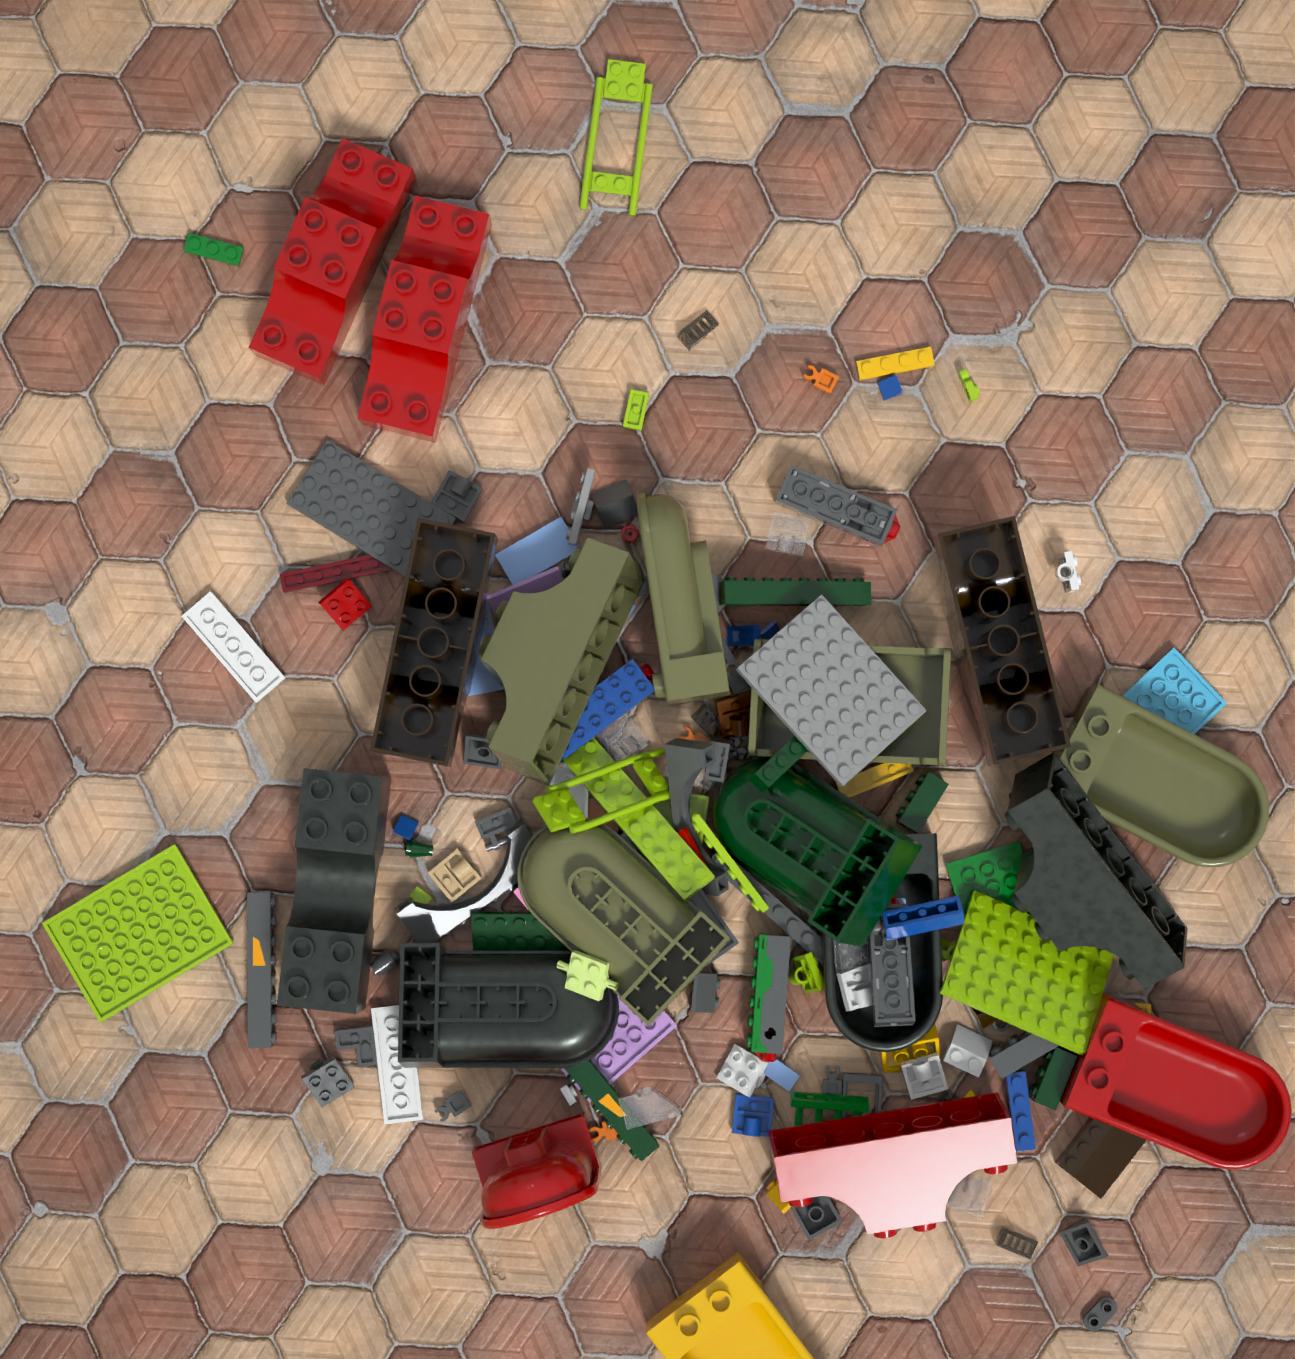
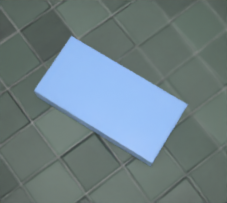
M777 1059L775 1062H768L764 1070L767 1077L787 1091L791 1090L800 1077L799 1074Z

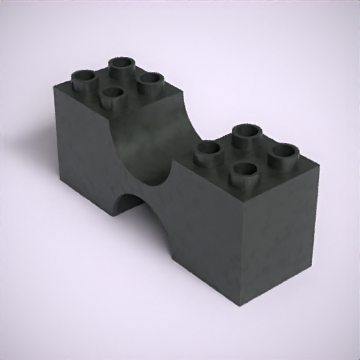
M304 768L295 840L297 851L296 885L291 915L285 928L277 1006L357 1014L366 1008L374 939V896L379 864L384 850L391 778Z

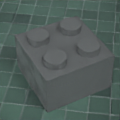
M828 1196L812 1197L813 1201L809 1205L790 1207L809 1241L843 1222Z

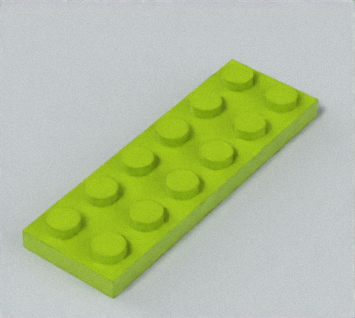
M699 814L692 818L694 820L692 825L698 833L701 831L706 837L703 840L708 847L716 849L718 853L715 856L720 863L728 865L729 869L726 871L732 879L735 880L737 878L741 884L738 887L745 896L748 894L753 900L750 903L756 911L761 910L764 913L768 910L767 904Z

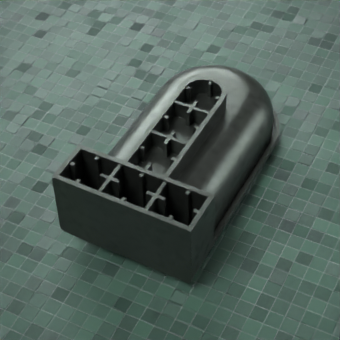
M937 833L905 834L921 844L922 848L893 897L895 899L906 898L908 906L940 900ZM941 929L910 936L915 1008L914 1025L874 1027L873 1005L846 1011L836 974L870 964L869 939L860 947L838 943L823 933L826 1005L833 1023L848 1040L871 1051L891 1052L902 1050L917 1043L931 1030L937 1021L943 1002V995L940 994L943 984Z
M401 943L398 1063L404 1068H565L576 1066L589 1061L599 1054L612 1038L619 1018L618 995L611 988L606 987L603 999L597 1001L566 989L567 972L557 968V963L561 960L569 964L571 951H445L440 943Z

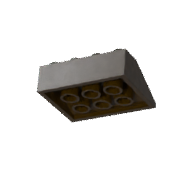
M1089 1117L1055 1163L1102 1199L1146 1142V1139Z

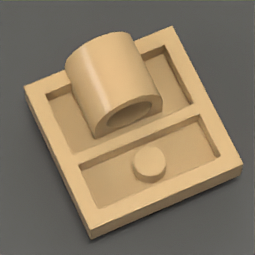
M458 848L428 872V875L452 903L482 879Z

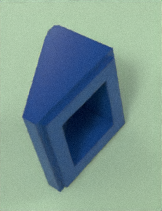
M897 375L878 382L883 400L902 395L903 393Z
M772 621L760 631V636L764 640H770L781 629L775 621Z
M401 815L393 833L411 840L419 822Z

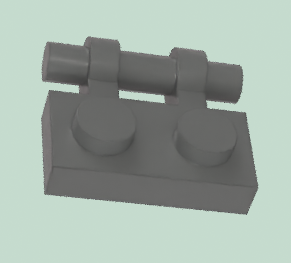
M511 807L475 822L482 840L490 837L491 843L485 845L487 852L494 849L495 851L499 850L501 846L508 844V834L498 840L495 834L505 831L517 822Z

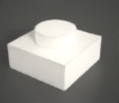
M565 1084L560 1088L570 1106L577 1102L576 1096L578 1094L573 1086L569 1087L568 1084Z

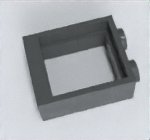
M719 735L712 736L711 743H714L716 762L706 767L704 779L724 782L732 738Z
M843 1072L842 1095H847L848 1082L875 1083L874 1113L881 1112L883 1076ZM846 1111L842 1112V1118L854 1116L846 1114Z

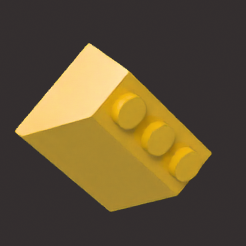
M935 1024L917 1043L902 1050L880 1052L883 1072L888 1073L902 1070L900 1062L938 1052L940 1058L939 1037Z

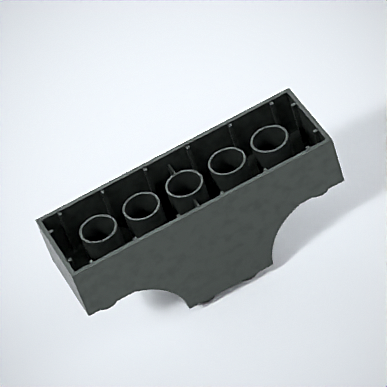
M1053 752L1015 774L1012 792L1009 793L1008 811L1005 812V817L1012 830L1015 832L1022 830L1033 846L1021 856L1019 871L1015 875L1017 882L1015 892L1012 893V899L1021 913L1029 911L1036 920L1034 925L1039 937L1046 943L1051 940L1059 951L1071 947L1089 946L1113 953L1120 957L1118 962L1123 974L1129 980L1136 978L1144 989L1184 969L1188 928L1057 755Z

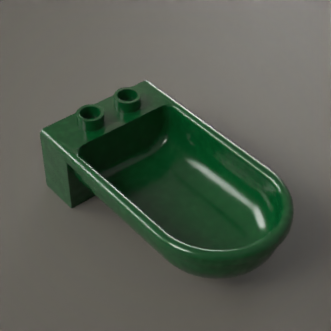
M771 757L757 758L743 764L727 777L715 799L713 819L720 843L739 865L811 913L807 922L838 943L863 946L919 854L922 845L796 763L763 793L755 787L749 778Z

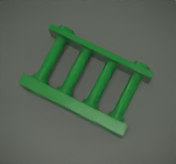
M791 1091L790 1105L796 1108L794 1126L802 1125L803 1109L805 1108L815 1109L814 1123L822 1122V1114L825 1109L834 1110V1119L842 1118L843 1111H853L854 1116H860L863 1112H869L868 1097Z

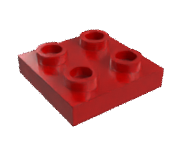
M348 577L318 602L343 631L372 607L370 602Z

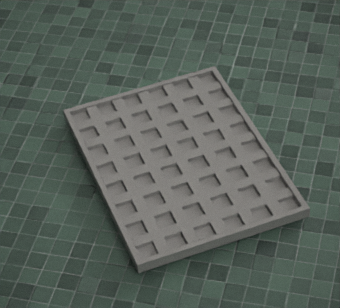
M820 595L736 669L841 787L927 711L823 595Z

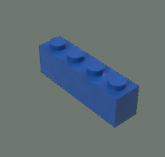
M955 896L885 911L882 914V921L887 940L962 925L964 924V912L960 897Z
M1016 1070L1004 1077L1015 1151L1018 1152L1033 1150L1036 1147L1026 1072L1024 1070Z

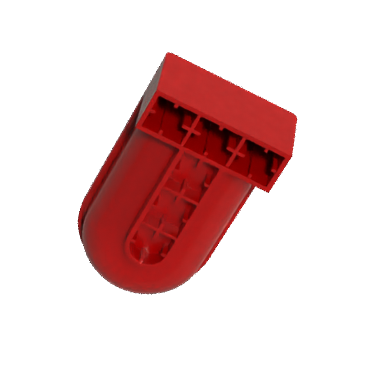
M1103 991L1086 1053L1083 1056L1075 1052L1073 1053L1078 1057L1060 1099L1064 1107L1222 1169H1243L1254 1166L1270 1157L1279 1148L1290 1126L1292 1108L1288 1089L1281 1076L1272 1066L1259 1057L1147 1013L1136 1004Z
M585 1112L474 1147L472 1150L483 1187L481 1193L483 1213L480 1217V1222L485 1229L508 1227L561 1211L592 1197L599 1189L602 1167Z

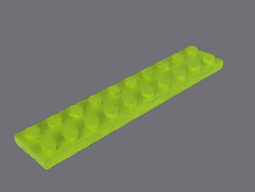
M595 738L563 760L576 777L615 762ZM621 768L582 783L607 813L646 799L645 795ZM653 805L614 819L616 824L684 902L715 878L713 873Z

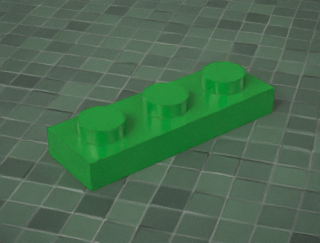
M188 233L183 251L188 254L240 267L244 248Z

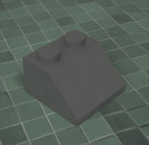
M700 972L695 977L692 988L691 1012L714 1013V1008L718 1009L719 997H715L716 989H720L721 978H717V973Z

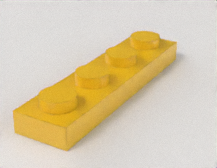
M931 347L856 361L859 381L935 366Z
M882 763L856 774L843 787L837 782L835 784L838 791L850 798L914 772L911 764Z

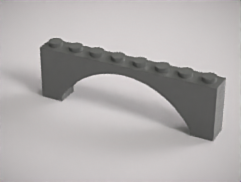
M675 738L665 744L673 827L676 832L687 827L708 869L715 876L702 890L707 895L719 896L729 890L727 871H723L704 850L692 825L690 813V797L696 778L704 768L716 762L714 743Z
M519 820L505 830L508 834V845L503 864L494 880L482 892L468 900L450 905L423 904L413 901L410 897L395 908L396 914L418 943H436L437 939L450 934L458 924L462 925L467 922L472 912H481L485 905L497 901L502 893L505 891L509 892L516 886L515 884L518 883V866L521 854L533 836L522 820Z

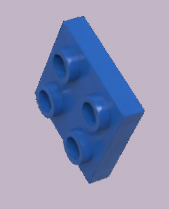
M735 1094L732 1133L754 1137H769L768 1131L772 1128L774 1097L754 1095L748 1097L743 1094Z

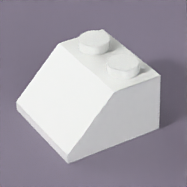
M957 1024L941 1059L979 1078L987 1061L992 1040Z

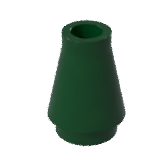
M413 839L411 841L406 840L405 856H409V858L432 856L433 845Z

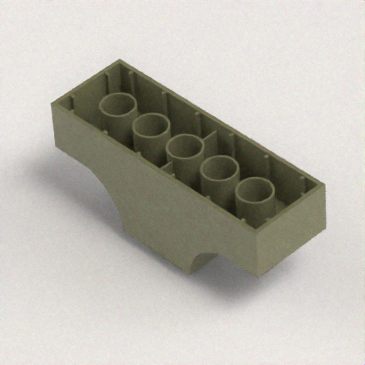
M587 538L583 548L576 547L572 552L569 560V568L572 572L562 582L538 593H519L513 591L509 601L503 600L499 604L495 614V621L498 622L492 636L486 635L482 639L478 651L479 656L482 657L481 662L499 685L505 688L506 711L501 721H493L487 732L486 740L490 743L489 748L508 770L548 786L645 581L629 552Z

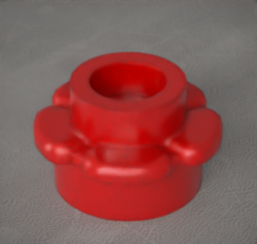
M631 524L627 527L624 526L621 530V538L624 542L634 543L640 536L639 530Z

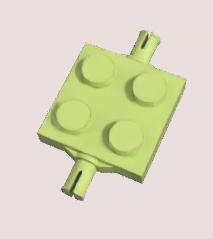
M575 950L571 954L569 964L561 960L557 963V968L567 972L565 988L586 997L600 1001L603 999L606 987L615 991L619 987L618 982L609 979L608 970L610 963Z

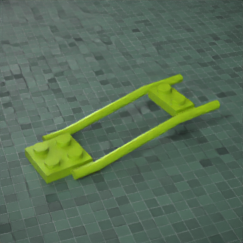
M608 59L606 78H596L579 209L587 210L589 191L631 196L628 215L636 216L653 84L644 83L646 64ZM602 98L643 103L633 177L592 172Z
M658 748L632 755L567 781L546 786L545 792L547 794L535 797L533 803L551 832L569 827L570 832L574 834L604 824L654 803L670 799L669 785L651 759L664 755V749ZM633 763V768L648 789L651 797L586 822V817L568 788Z

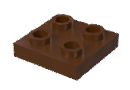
M751 690L714 700L719 731L722 737L732 734L736 737H741L749 734Z

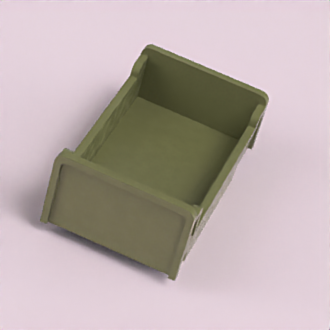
M755 639L753 654L769 640ZM869 646L927 710L871 762L948 767L949 761L946 760L950 666L951 658L954 657V651L952 648ZM751 688L749 756L762 758L763 756L772 757L794 734L754 689ZM809 751L800 758L816 760Z

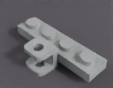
M587 468V472L582 473L580 484H583L582 491H578L570 516L571 521L574 522L572 529L568 528L566 539L569 540L568 544L572 546H577L583 519L590 521L594 502L588 499L595 476V470Z

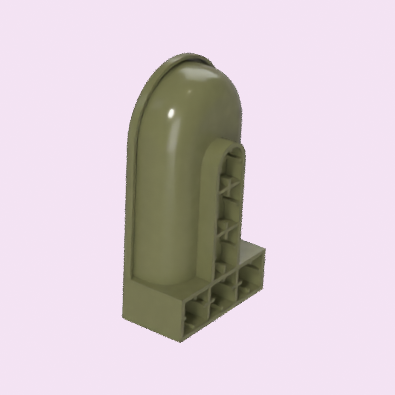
M645 490L639 491L636 494L638 519L662 672L652 673L655 695L657 698L666 697V701L670 706L730 696L706 540L691 542L687 515L684 507L677 499L665 494L647 496Z
M1100 684L1088 688L1067 729L1071 747L1056 750L1055 754L1106 821L1186 863L1199 867L1214 868L1230 865L1247 856L1257 846L1267 827L1269 801L1263 782L1250 765L1237 756Z
M586 818L585 821L587 822V821H590V820H592V819H591V818ZM605 824L574 834L570 832L569 827L551 832L548 826L545 825L532 836L521 854L518 866V886L528 910L571 952L577 950L610 963L608 970L609 979L619 983L618 989L613 991L647 1026H651L730 941L728 935L689 900L684 902L650 863Z

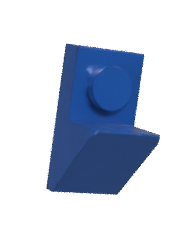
M760 625L727 627V646H754V640L760 639Z

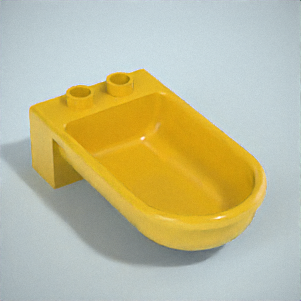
M739 1252L646 1322L645 1333L665 1359H814L765 1294L761 1281Z

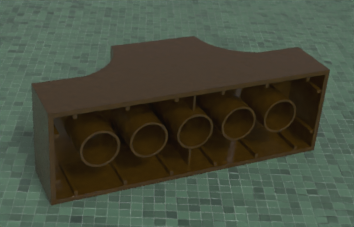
M1015 516L937 534L933 541L945 588L947 623L964 693L967 694L975 713L988 766L1071 747Z
M421 518L417 519L370 751L446 767L452 766L460 722L467 697L471 691L485 622L487 592L498 541L495 533Z

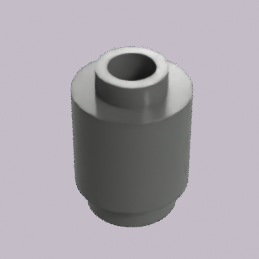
M387 949L374 958L370 966L377 976L385 975L399 965L398 960L400 958L394 950L390 951Z

